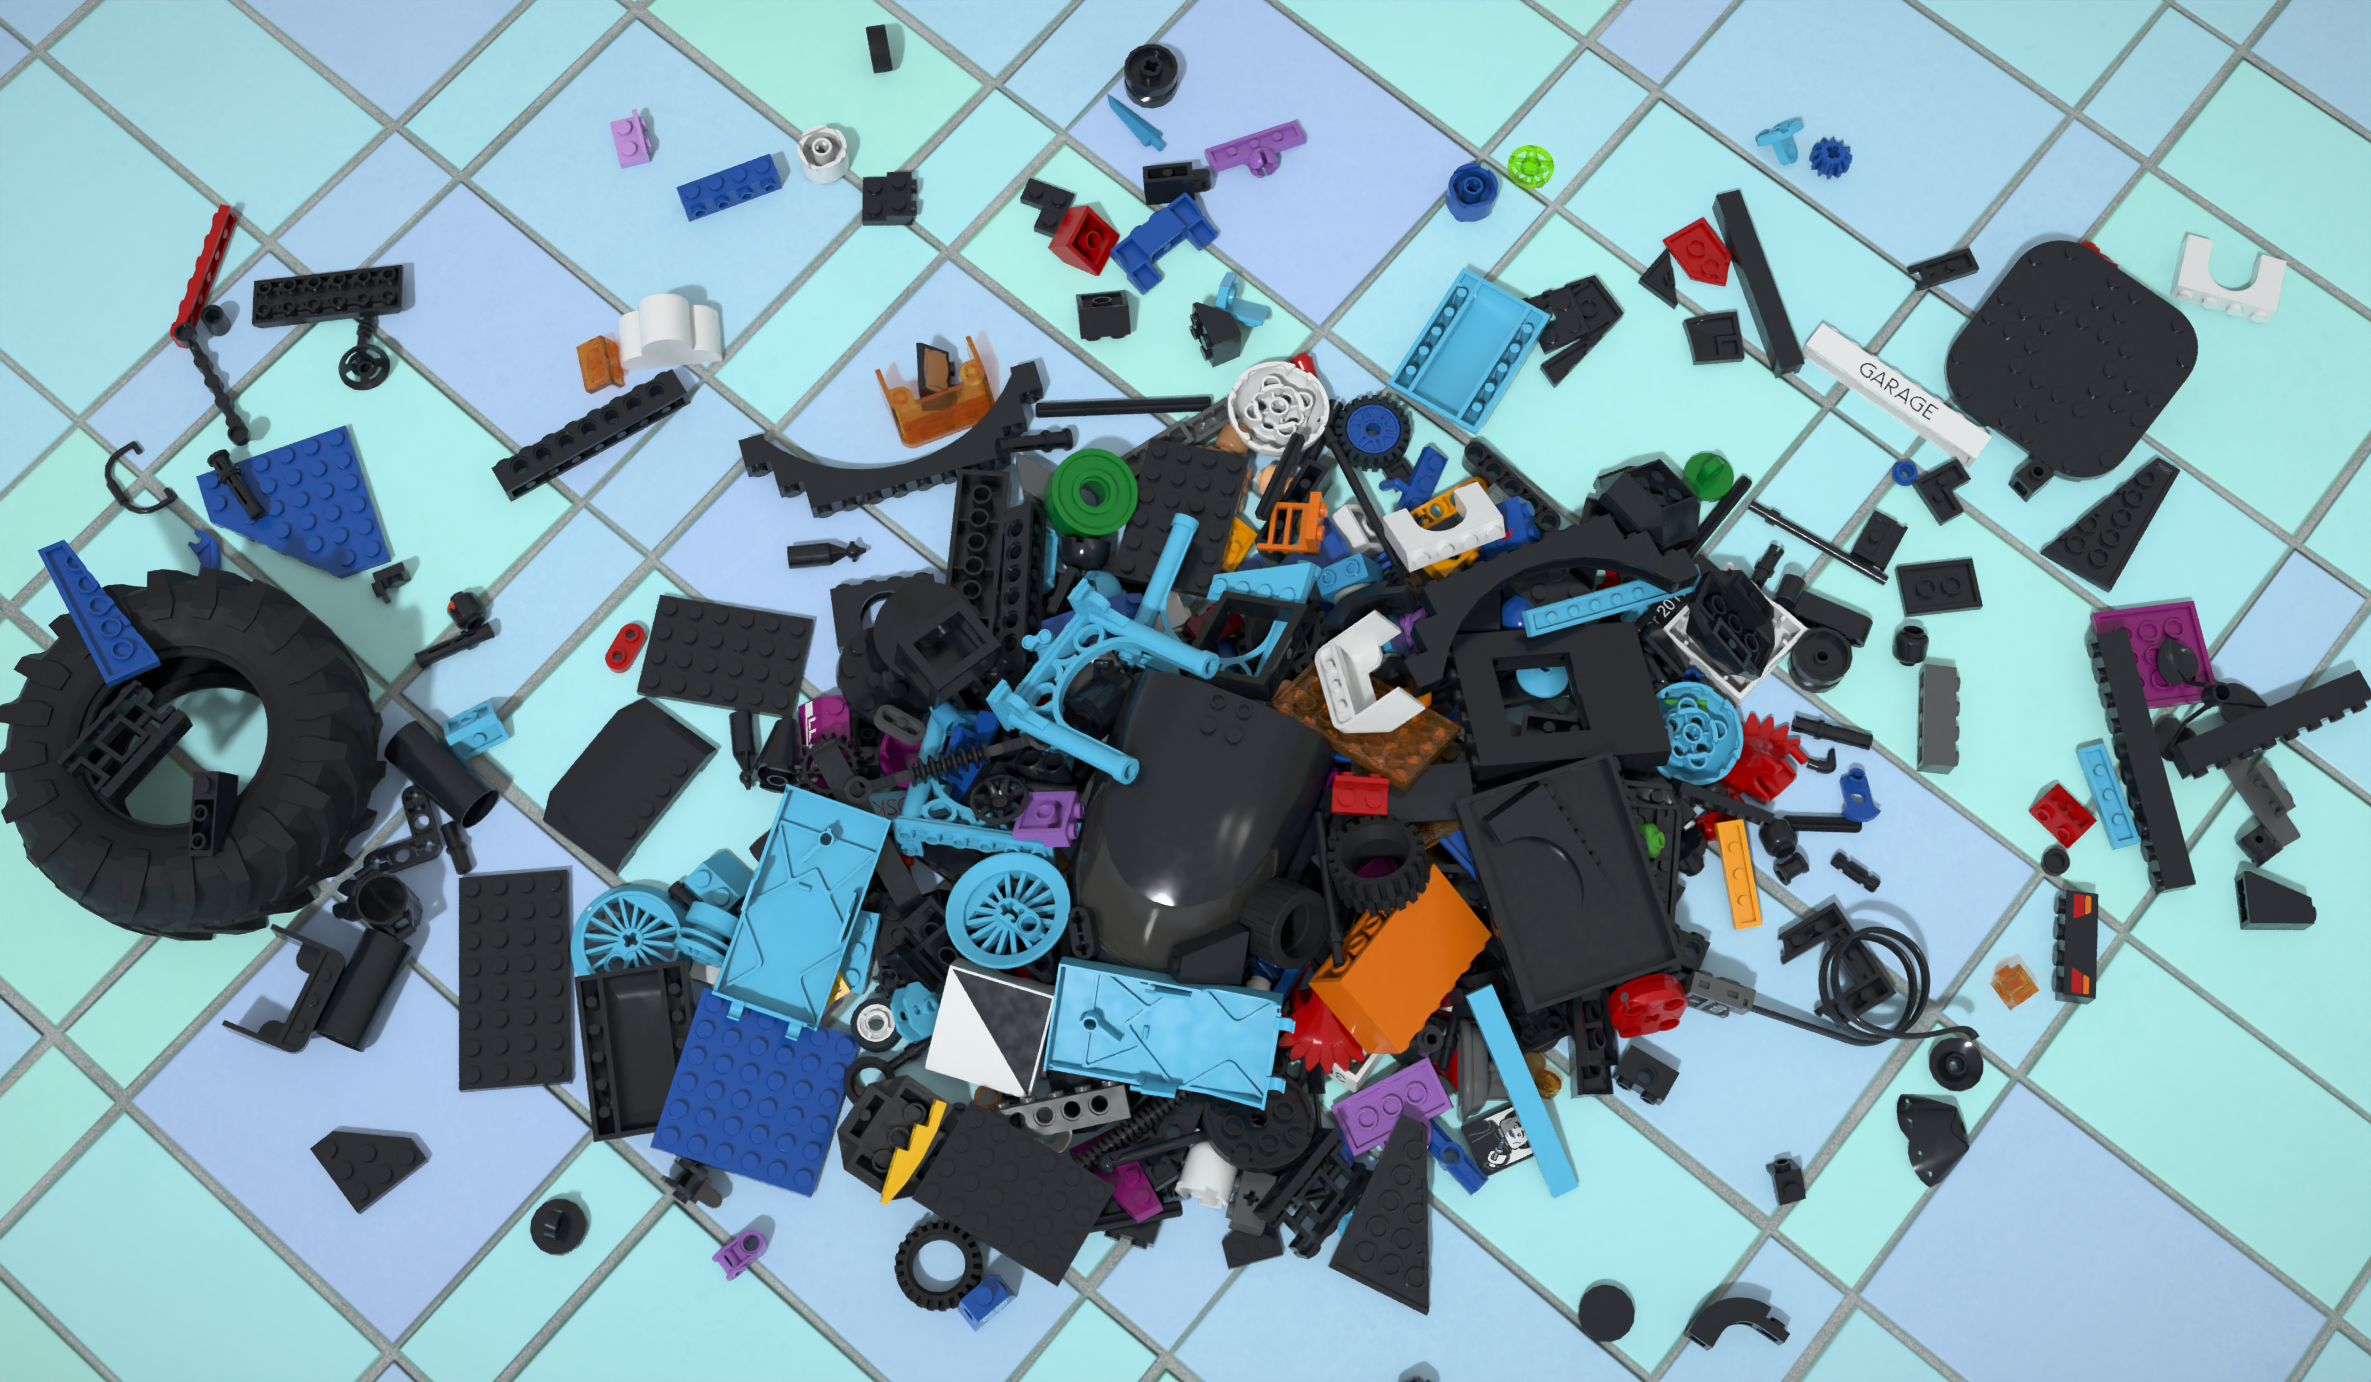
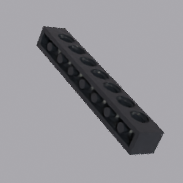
M671 369L667 372H661L651 381L635 386L631 392L613 398L609 404L600 409L591 410L587 416L578 421L569 422L558 432L547 434L538 443L522 448L519 453L510 458L500 460L491 469L512 502L691 402L674 371ZM656 394H663L661 398L653 399ZM635 406H641L637 411H630ZM613 418H618L617 422L612 424L608 423L609 420ZM589 431H596L591 436H585L586 433ZM573 443L570 448H563L565 444ZM550 455L548 460L540 461L543 456ZM528 468L526 472L518 473L520 469Z
M1032 501L1006 510L1000 631L998 638L1001 649L997 662L996 686L1003 679L1007 681L1013 692L1031 671L1034 664L1039 661L1037 652H1030L1022 646V639L1026 635H1037L1041 631L1047 512Z

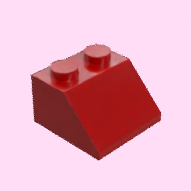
M1088 205L1070 207L1048 249L1064 263L1094 276H1099L1110 256V250L1115 246L1120 235Z

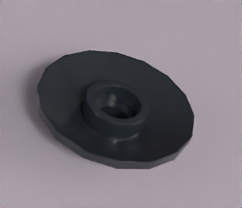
M1951 1037L1941 1040L1933 1047L1929 1056V1069L1933 1079L1940 1086L1949 1091L1962 1092L1971 1089L1980 1081L1983 1074V1059L1978 1049L1972 1043L1962 1038ZM1950 1062H1954L1957 1065V1071L1950 1069Z

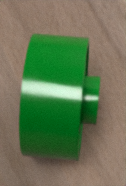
M1083 449L1068 456L1050 474L1044 488V507L1050 522L1064 536L1076 537V539L1092 538L1104 540L1124 526L1133 515L1138 500L1137 483L1131 469L1117 455L1102 449ZM1081 489L1088 490L1094 495L1096 506L1088 505L1083 501Z

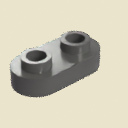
M892 705L880 706L874 715V723L878 729L907 745H918L926 734V728L920 720Z

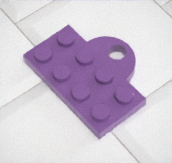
M1429 1057L1330 1106L1341 1130L1345 1134L1354 1157H1358L1377 1146H1380L1383 1150L1401 1113L1427 1126L1428 1149L1432 1140L1430 1120L1454 1108Z

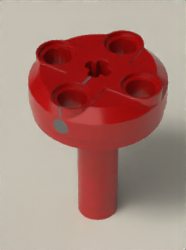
M1648 973L1627 980L1625 984L1617 988L1610 995L1607 1001L1611 1024L1618 1030L1621 1038H1632L1671 1030L1680 1024V1018L1688 1006V998L1684 987L1676 977L1668 974L1650 975Z

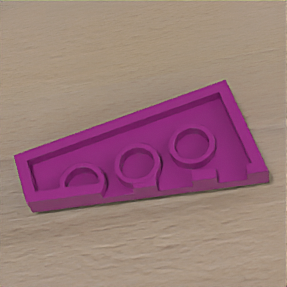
M1110 1130L1069 1149L1071 1156H1076L1080 1160L1078 1153L1082 1152L1085 1156L1084 1149L1088 1148L1092 1151L1090 1148L1092 1143L1098 1147L1095 1141L1100 1139L1103 1143V1135L1110 1138L1108 1135ZM1121 1143L1123 1149L1129 1147V1145L1125 1146L1123 1143ZM1138 1161L1115 1167L1110 1175L1102 1173L1099 1167L1096 1168L1093 1164L1091 1165L1094 1169L1091 1173L1116 1187L1112 1196L1137 1223L1163 1211L1161 1203Z

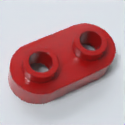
M630 623L620 629L605 655L606 664L611 671L624 673L633 665L646 643V634L640 625ZM629 633H636L634 638H627ZM616 655H623L620 660H614Z

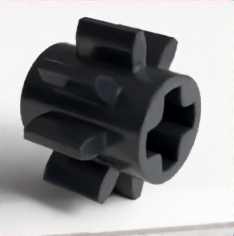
M880 966L879 976L872 977L873 982L880 984L876 986L875 992L880 993L883 991L886 999H889L895 990L907 986L906 981L900 980L901 977L891 966L887 969H883ZM889 977L891 980H894V984L890 986L885 982L886 978Z

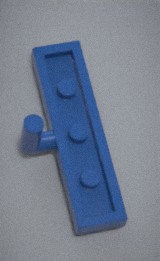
M1430 446L1423 447L1407 483L1400 478L1381 481L1379 483L1381 491L1396 488L1402 492L1394 512L1406 508L1410 513L1412 510L1429 502L1448 459ZM1422 516L1415 520L1417 524H1419Z

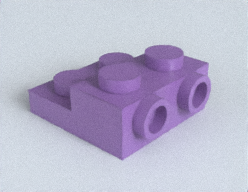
M1076 791L1029 792L1028 805L1025 811L1017 817L1012 832L1014 839L1041 840L1044 847H1070L1072 839H1077L1079 836L1077 821L1084 818V804L1080 802Z

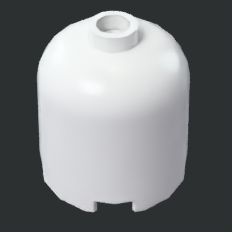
M1208 1140L1195 1143L1187 1154L1175 1191L1185 1199H1187L1188 1194L1199 1198V1205L1222 1209L1223 1205H1229L1238 1168L1224 1161L1213 1150Z

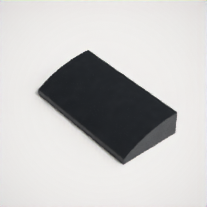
M1469 762L1362 769V777H1367V774H1381L1383 778L1390 779L1387 816L1388 814L1395 815L1397 822L1404 818L1408 820L1409 825L1457 822L1451 804L1456 800L1473 795ZM1366 816L1367 821L1374 820L1373 816Z

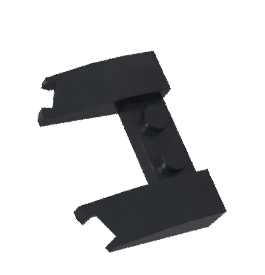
M1835 902L1778 935L1777 940L1783 941L1785 956H1780L1782 965L1787 964L1825 941L1831 948L1836 942L1855 932ZM1852 940L1845 948L1840 963L1855 983V986L1842 994L1850 1008L1860 1017L1892 998L1896 992L1861 940ZM1835 998L1832 999L1831 1002L1837 1013L1847 1023L1851 1022L1840 1010ZM1823 1005L1813 1011L1818 1017H1821L1822 1014L1829 1017Z

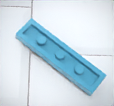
M2104 743L2078 749L2076 754L2112 850L2138 844L2140 842L2139 835Z

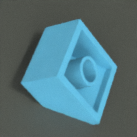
M725 850L703 861L683 882L688 890L703 903L715 906L735 916L738 913L736 908L744 902L753 875Z

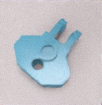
M920 982L910 983L905 988L895 990L890 1008L897 1032L909 1043L917 1042L933 1035L940 1008L939 1004L943 994L936 995V992L931 993ZM901 1012H903V1018H904V1020L901 1019V1016H900V1013H901Z

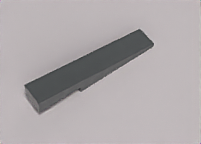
M1226 397L1184 423L1180 420L1152 438L1190 446H1201L1217 437L1223 426L1230 423L1227 411L1228 399ZM1235 412L1236 419H1239V416ZM1150 439L1120 457L1131 469L1135 480L1140 477Z

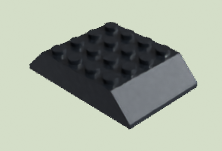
M685 959L574 977L594 1142L655 1133L695 1013L693 991Z

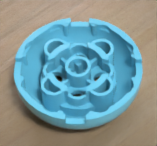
M1680 682L1669 685L1656 694L1672 752L1667 766L1654 768L1668 781L1675 777L1697 786L1714 783L1730 772L1741 755L1743 729L1739 716L1727 699L1724 700L1713 691V688L1697 682ZM1665 699H1681L1675 705L1665 704L1664 702ZM1694 700H1707L1706 707L1709 710L1708 713L1698 709L1697 703ZM1692 719L1695 720L1698 724L1691 723ZM1669 721H1672V722L1675 723V725H1676V730H1675V731H1673V727H1672V725L1669 723ZM1698 744H1702L1706 750L1699 753L1696 747ZM1674 747H1678L1681 750L1680 756L1675 753Z

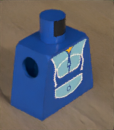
M991 1274L960 1300L958 1311L976 1332L1017 1296L1000 1275Z

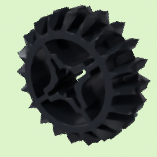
M831 732L829 740H827L824 733L820 734L821 742L819 743L814 738H811L810 742L813 744L811 748L807 745L802 746V749L807 752L806 755L797 754V758L803 761V764L794 765L796 770L803 771L795 776L797 781H803L799 788L808 789L810 792L830 799L834 797L831 789H822L812 781V778L818 777L820 779L824 777L818 766L813 767L811 770L814 759L810 751L834 739L839 748L849 754L851 759L846 761L850 768H852L854 775L859 776V774L868 773L866 767L860 766L867 762L866 757H858L863 752L862 748L857 747L853 749L856 745L855 740L851 739L846 743L847 736L844 734L837 741L835 732Z

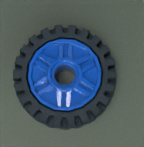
M1368 395L1362 396L1361 400L1358 398L1353 399L1351 404L1348 403L1345 405L1344 410H1341L1335 426V436H1339L1341 440L1339 444L1348 461L1352 463V467L1357 469L1360 466L1362 467L1361 471L1367 472L1369 468L1372 469V472H1378L1379 468L1383 470L1403 458L1409 445L1411 429L1408 416H1404L1402 407L1397 408L1395 401L1389 403L1387 397L1383 396L1381 400L1378 399V395H1372V398L1368 399ZM1375 431L1378 435L1370 436L1367 434V432Z

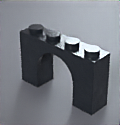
M919 572L912 577L902 578L901 576H893L885 581L866 580L859 585L840 584L836 588L830 589L839 654L851 638L863 631V618L872 605L887 600L892 594L905 586L920 582H935L934 574Z

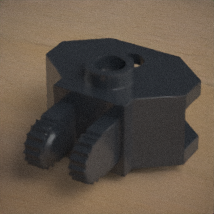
M677 1156L674 1162L686 1171L680 1180L675 1182L665 1175L660 1178L662 1182L674 1190L672 1195L684 1204L688 1200L696 1204L699 1200L712 1209L719 1208L721 1203H723V1198L720 1193H717L715 1189L709 1186L712 1182L707 1177L709 1171L696 1162L692 1165Z

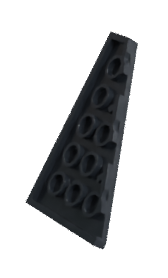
M1402 1113L1400 1114L1328 1263V1267L1427 1316L1429 1313V1245L1426 1125Z

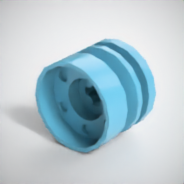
M694 901L685 918L694 929L681 927L679 934L682 937H676L673 946L693 961L721 968L725 959L724 956H726L729 948L723 942H731L739 919L715 906Z

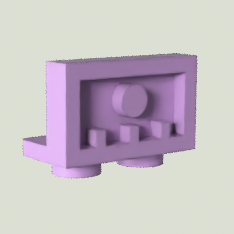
M637 109L632 110L633 117L610 122L621 169L649 163L648 153L653 152L649 137L644 138L643 132L647 131L644 116L639 117Z

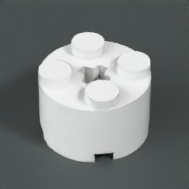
M817 125L807 129L802 134L801 140L797 145V152L803 173L816 185L831 183L848 173L850 159L844 135L839 130L827 128L826 125Z

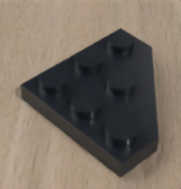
M332 1131L310 1148L355 1211L360 1215L429 1162L414 1140L405 1137Z

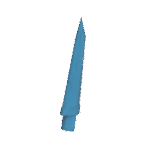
M1107 94L1110 108L1141 141V144L1145 147L1152 145L1159 152L1165 148L1166 144L1160 140L1163 133Z

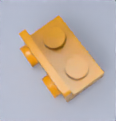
M1235 517L1221 569L1223 573L1235 572L1258 535L1237 517Z

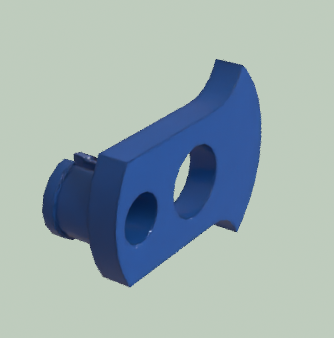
M1859 768L1851 769L1849 774L1842 777L1839 781L1845 803V810L1842 811L1841 815L1851 821L1868 822L1875 819L1881 810L1874 806L1866 776H1864L1865 772ZM1851 794L1861 795L1864 798V802L1857 803L1853 801Z

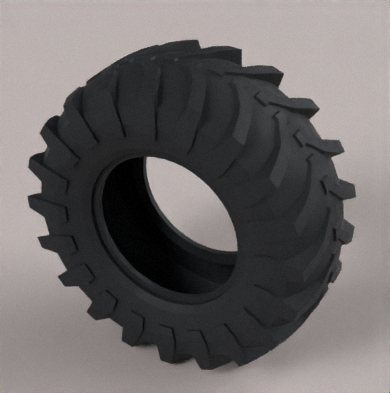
M202 567L199 577L179 570L160 569L147 571V587L126 584L107 585L102 589L111 597L117 608L126 616L136 632L141 635L157 655L161 663L158 667L109 688L70 613L59 615L48 626L59 638L47 651L21 657L13 670L27 677L25 684L17 699L0 705V722L9 724L6 748L0 754V773H5V787L8 797L5 807L1 810L6 824L15 822L18 832L23 839L26 858L35 868L39 867L40 871L55 884L58 890L78 902V905L123 929L143 935L163 936L178 941L212 940L213 933L240 935L266 928L264 916L291 913L304 908L315 900L308 889L312 884L338 876L346 870L353 859L344 852L351 839L373 826L378 814L377 811L369 809L367 806L372 790L386 775L387 761H377L379 735L384 724L380 712L375 713L373 702L369 697L370 688L362 669L358 667V664L343 642L316 615L292 596L272 585L257 579L251 582L235 573ZM133 680L139 681L144 688L146 687L150 690L153 698L146 705L155 711L179 696L209 688L240 690L262 700L268 729L265 752L254 777L237 796L235 809L216 856H188L190 822L161 825L134 819L127 808L125 800L115 809L103 797L101 798L96 794L93 787L100 779L85 769L75 780L71 775L63 772L57 763L62 752L66 748L71 747L80 738L81 732L86 727L91 726L97 720L101 711L106 706L111 705L119 696L120 691L126 685H130ZM134 706L125 717L134 723L142 712ZM124 728L108 747L123 756L127 752L135 734ZM95 748L85 759L95 764L104 754ZM113 761L104 772L113 778L123 767Z

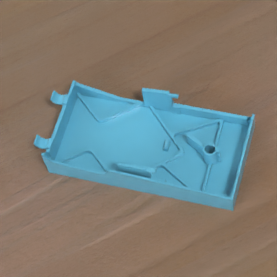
M786 784L759 864L755 869L744 899L737 927L712 991L713 995L732 1001L727 1018L739 1021L743 1008L747 1007L790 1022L785 1037L797 1041L802 1027H808L817 1031L892 820Z
M1063 956L1058 967L1043 1071L1050 1069L1136 1084L1139 1086H1130L1131 1091L1175 1098L1177 1089L1205 1093L1264 1110L1268 1090L1273 1089L1284 1093L1286 1080L1271 1075L1279 1030L1289 1031L1294 1034L1296 1021L1291 1018L1281 1017L1284 995L1281 993L1229 984H1178L1170 974Z

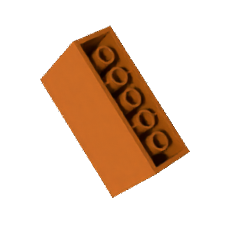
M1434 863L1429 864L1430 880L1429 883L1425 882L1426 890L1423 894L1417 892L1418 900L1412 904L1408 900L1405 902V909L1399 911L1398 907L1391 908L1392 914L1388 915L1384 914V910H1378L1377 916L1369 914L1367 909L1344 937V945L1342 946L1344 966L1334 967L1331 954L1308 982L1367 1054H1401L1409 1047L1414 1035L1424 1028L1427 1018L1440 1007L1444 996L1455 987L1457 979L1470 968L1471 961L1485 948V943L1492 935Z

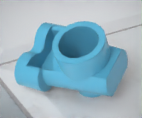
M1043 629L1035 636L1026 635L1022 639V646L1030 652H1037L1040 659L1047 651L1049 645L1055 641L1056 637L1051 631Z

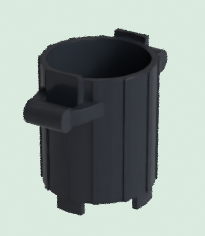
M1095 659L1093 662L1094 679L1072 695L1066 702L1063 718L1065 723L1069 724L1073 729L1101 741L1111 731L1131 679L1125 673L1120 672L1122 670L1121 667L1114 666L1113 660Z
M370 863L353 874L358 888L355 900L359 916L375 930L397 938L400 942L417 931L416 928L420 925L423 909L419 901L420 899L405 883L395 875L383 874L378 869L373 868Z

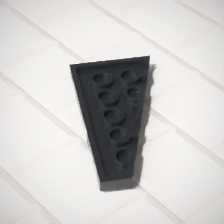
M2156 458L2136 474L2134 478L2090 511L2052 544L2043 549L2040 554L2109 593L2178 476L2180 469L2160 458Z

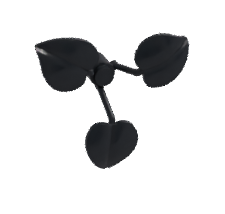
M2167 638L2158 651L2157 669L2159 675L2171 686H2177L2184 681L2187 685L2203 687L2201 700L2204 706L2186 718L2182 723L2176 718L2171 717L2163 719L2157 724L2155 735L2162 758L2168 762H2173L2168 753L2171 748L2196 736V733L2186 727V725L2207 709L2221 705L2220 713L2223 719L2230 723L2268 707L2256 693L2241 684L2218 682L2211 685L2208 681L2198 682L2190 680L2198 672V659L2191 649L2175 642L2171 638Z

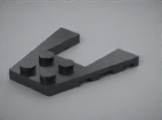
M1595 275L1566 284L1563 288L1554 291L1548 290L1542 292L1541 295L1522 299L1544 311L1550 307L1547 297L1570 287L1591 331L1590 334L1580 338V341L1540 365V370L1554 388L1623 318V311Z

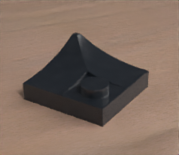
M1737 311L1709 314L1686 319L1682 322L1688 339L1693 365L1733 363L1744 360Z

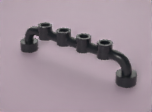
M190 323L177 325L174 330V336L180 344L188 346L194 356V365L204 375V384L214 394L216 406L226 417L225 423L229 428L227 431L228 438L236 446L246 445L251 439V433L240 416L235 413L233 401L223 391V382L213 372V363L203 353L196 341L198 337L197 331Z

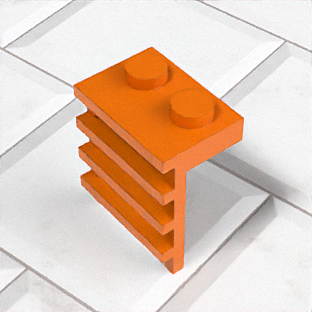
M1311 492L1309 503L1276 502L1271 513L1267 544L1257 543V550H1265L1268 553L1283 551V554L1298 552L1304 555V552L1320 555L1321 541H1324L1325 535L1323 523L1324 518L1327 517L1328 510L1327 502H1323L1321 492ZM1279 509H1287L1283 544H1274ZM1294 510H1303L1298 545H1290Z

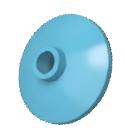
M1565 666L1516 670V677L1521 687L1531 695L1540 698H1551L1559 695L1568 683Z

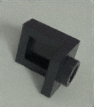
M1780 1158L1772 1164L1766 1165L1767 1172L1772 1176L1776 1202L1780 1206L1806 1199L1801 1168L1792 1159Z

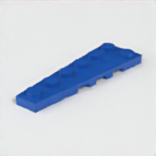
M65 540L38 550L108 688L161 665L157 655L141 635L136 632L130 621L121 613L111 597L106 594L99 582L87 570L84 563Z

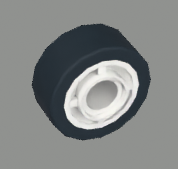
M882 998L868 999L859 1004L852 1014L850 1021L851 1032L859 1046L866 1051L874 1053L886 1052L895 1047L902 1037L897 1032L889 1000ZM875 1020H882L884 1022L883 1028L879 1031L870 1029L871 1023Z

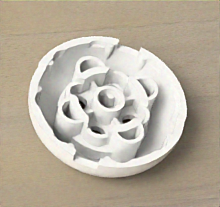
M1271 361L1255 365L1243 372L1230 390L1227 405L1229 422L1246 446L1260 454L1281 457L1291 434L1294 432L1304 436L1305 443L1300 451L1303 452L1320 438L1325 429L1324 426L1327 425L1329 400L1324 387L1312 373H1306L1296 368L1295 364ZM1264 403L1267 408L1259 410L1258 404ZM1235 412L1239 416V419H1236ZM1290 419H1295L1297 422H1294V421L1288 422V420H1290ZM1237 422L1243 423L1249 428L1248 432L1251 434L1253 441L1250 440L1249 433L1242 432L1238 428ZM1271 425L1273 429H1267L1264 426Z

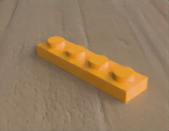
M1743 819L1715 823L1733 929L1738 930L1762 925Z

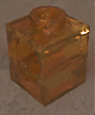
M2020 964L2012 969L2009 965L2005 966L1995 973L1997 979L1991 983V986L2010 1011L2039 991Z

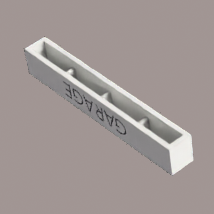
M1822 323L1806 343L1801 353L1803 358L1953 459H1957L1968 469L1992 438L1984 428L1975 426L1966 420L1963 414L1953 411L1942 400L1932 397L1923 391L1921 386L1911 383L1902 377L1899 371L1884 365L1878 357L1868 354L1857 343L1841 336L1833 327H1828Z

